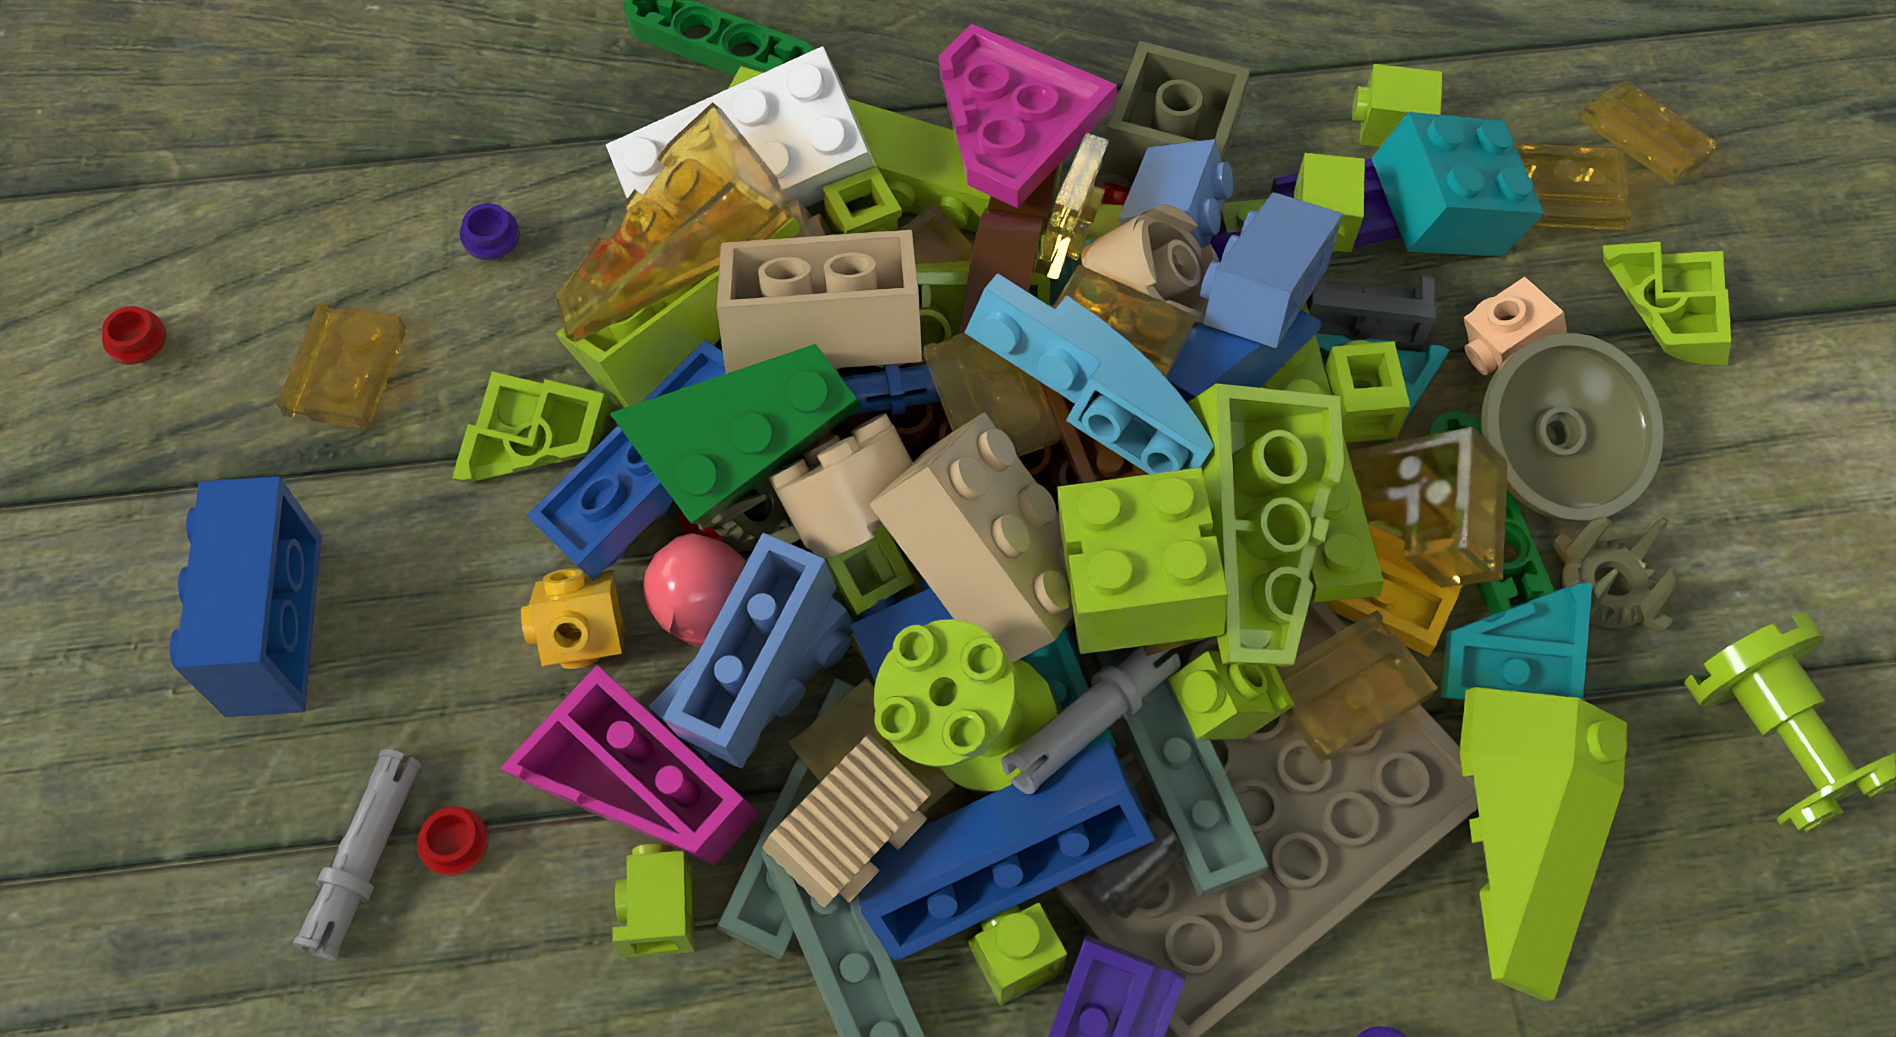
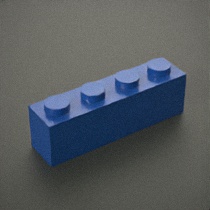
M1106 739L1077 753L1039 786V789L1031 795L1025 794L1015 785L1011 784L919 828L899 850L890 843L883 845L869 860L880 871L859 892L861 913L892 961L896 962L1154 841L1155 838L1136 789L1109 739Z

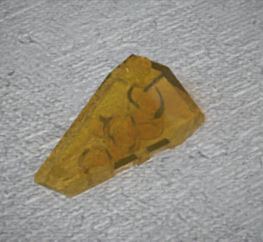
M713 102L666 145L657 158L659 162L665 165L644 194L636 189L632 191L623 204L629 210L624 217L623 223L611 238L601 237L596 240L556 294L555 298L567 339L576 343L719 271L721 243L767 240L775 235L792 218L775 174L723 110Z

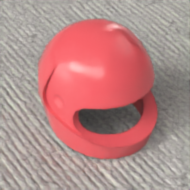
M694 533L676 537L655 553L645 571L643 595L646 606L662 629L694 647L701 648L744 569L746 561L733 547L720 540Z

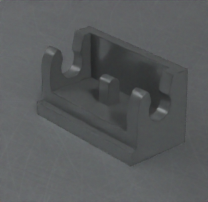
M1324 273L1306 303L1309 314L1321 320V329L1317 333L1345 336L1353 341L1366 340L1368 338L1395 341L1396 348L1421 351L1436 317V308H1434L1435 279L1434 276L1421 275L1420 286H1414L1413 290L1328 281L1325 280Z

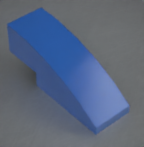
M1300 310L1277 348L1204 325L1202 322L1173 343L1152 364L1173 385L1186 403L1216 383L1261 388L1321 329V320Z

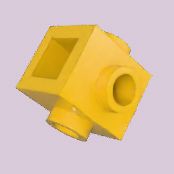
M561 569L547 574L543 577V581L535 582L529 605L521 607V623L526 644H537L541 666L560 664L561 667L566 669H577L594 664L600 657L622 654L625 625L614 570L602 571L592 580L587 574H583L581 569Z

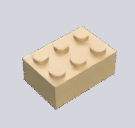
M912 230L721 243L717 315L726 374L813 344L820 348L836 370L843 367L872 365L884 368L886 364H898V366H901L905 363L922 362L919 296Z
M985 412L927 448L869 504L954 620L970 622L989 632L1007 651L1011 663L1055 641L1074 616L1060 533L1059 513L1056 510L1055 502L1050 493L1043 486L1036 483L1017 457L1010 438L1002 430L996 428Z

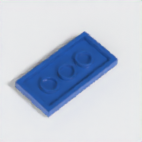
M704 340L642 402L726 374L723 352ZM617 426L526 516L583 572L594 580L606 567L613 565L622 557L626 547L652 521L659 519L668 511L673 499L620 427Z

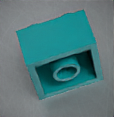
M1408 112L1371 158L1408 252L1503 257L1544 214L1533 188V183L1525 170L1512 135L1504 120Z

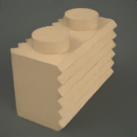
M868 734L769 835L762 848L766 854L773 857L778 865L784 868L788 875L795 879L797 884L804 887L806 892L814 897L822 907L825 908L838 893L850 903L880 871L869 861L887 841L899 850L927 820L917 808L931 795V792L871 734Z

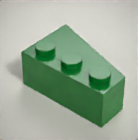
M816 344L609 414L690 523L705 525L863 405L826 355Z

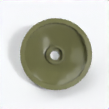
M1560 333L1545 336L1524 345L1512 353L1500 365L1488 385L1481 417L1482 436L1488 459L1505 488L1531 510L1555 520L1567 522L1592 521L1594 518L1607 517L1628 507L1638 499L1652 481L1661 459L1664 441V427L1660 405L1652 385L1639 366L1623 351L1599 338L1579 333ZM1547 425L1553 428L1556 433L1555 444L1551 443L1547 437Z

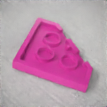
M974 24L965 29L939 55L940 77L968 186L1016 208L1023 204L1116 104V84Z

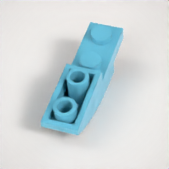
M998 273L985 287L964 333L1075 403L1066 419L1067 422L1148 474L1200 468L1214 446L1212 440L1179 392L1127 339L1067 295L1057 308L1053 309Z

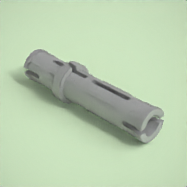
M1140 646L1116 667L1107 666L1102 668L1092 677V687L1017 749L1009 752L1002 758L1001 764L1006 775L1013 772L1017 767L1022 771L1010 780L1013 785L1025 794H1033L1045 780L1117 719L1132 717L1142 708V698L1169 675H1173L1180 669L1181 663L1178 654L1174 653L1165 661H1162L1160 657L1169 650L1146 656L1143 646Z
M381 749L378 755V762L330 867L321 869L316 878L315 884L320 889L298 937L294 939L292 945L303 952H308L309 948L314 949L313 956L336 961L340 953L339 948L359 903L368 902L374 887L369 883L370 878L413 781L421 770L422 764L415 758L409 757L405 764L401 762L404 753L391 749Z

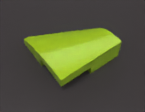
M1661 242L1603 245V262L1665 353L1691 363L1728 366L1731 328L1728 289H1725L1723 251L1661 254Z
M492 371L476 426L467 425L452 478L458 482L470 483L585 457L598 446L610 418L609 413L612 412L614 404L602 392L544 379V383H539Z

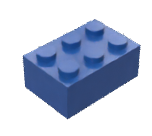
M280 476L200 481L198 484L196 507L189 509L186 518V531L191 545L188 567L181 569L178 578V593L183 605L180 628L174 630L170 638L171 662L174 668L224 717L305 712L322 535Z

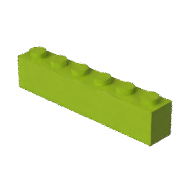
M741 66L729 88L762 74V72ZM848 98L875 164L901 207L902 212H911L931 218L953 229L963 228L977 233L981 216L985 208H988L990 195L968 186L954 130ZM1062 163L1060 164L1050 217L1059 199Z

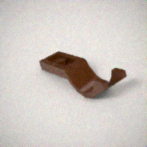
M1060 164L1019 208L990 196L988 208H985L981 216L975 237L959 329V343L971 345L973 338L964 332L985 287L997 273L1030 293L1041 235H1046Z

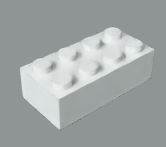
M823 46L606 144L647 251L663 265L671 261L673 266L696 257L694 249L768 207L775 209L797 198L806 208L824 200L823 186L876 166L839 76Z

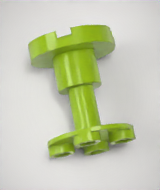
M1803 612L1791 616L1799 628L1782 634L1775 623L1765 626L1740 639L1706 661L1703 665L1711 675L1709 678L1701 681L1691 674L1684 684L1700 708H1708L1736 697L1763 737L1778 732L1818 791L1789 808L1776 820L1780 826L1793 823L1798 831L1804 829L1805 832H1809L1843 814L1844 811L1837 802L1861 790L1864 795L1873 798L1895 787L1896 753L1883 757L1857 770L1816 713L1818 709L1826 704V700L1798 661L1817 648L1824 641L1825 636L1809 614Z
M938 620L924 626L911 625L904 628L896 636L893 642V649L885 657L879 669L874 688V708L876 711L874 722L877 731L885 739L889 740L900 754L919 764L940 767L952 781L982 795L993 794L1013 784L1010 780L1022 771L1017 767L1013 772L1006 775L1001 764L1002 758L1009 752L1017 749L1063 711L1061 703L1055 697L1051 685L1035 668L1020 659L1011 663L1007 651L989 632L975 624L962 620Z

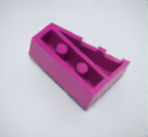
M598 665L591 670L500 768V770L530 787L662 844L670 845L678 851L684 850L685 854L713 866L722 859L761 815L755 807Z

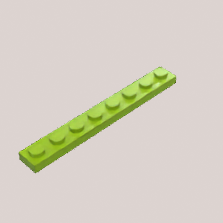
M1267 199L1224 203L1220 214L1221 233L1242 231L1243 224L1250 210L1258 212ZM1305 303L1301 310L1309 313L1307 303ZM1316 335L1301 347L1264 384L1266 389L1332 395ZM1344 436V465L1340 482L1331 489L1324 519L1330 522L1325 542L1317 545L1309 577L1313 584L1311 594L1313 603L1380 596L1384 583Z

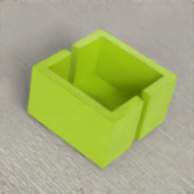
M1201 467L1057 487L1060 533L1080 654L1224 635L1228 591L1216 536H1212L1213 520Z

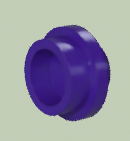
M484 203L471 208L465 214L460 228V239L466 252L482 260H493L507 255L515 248L520 237V230L515 217L501 206L492 203Z

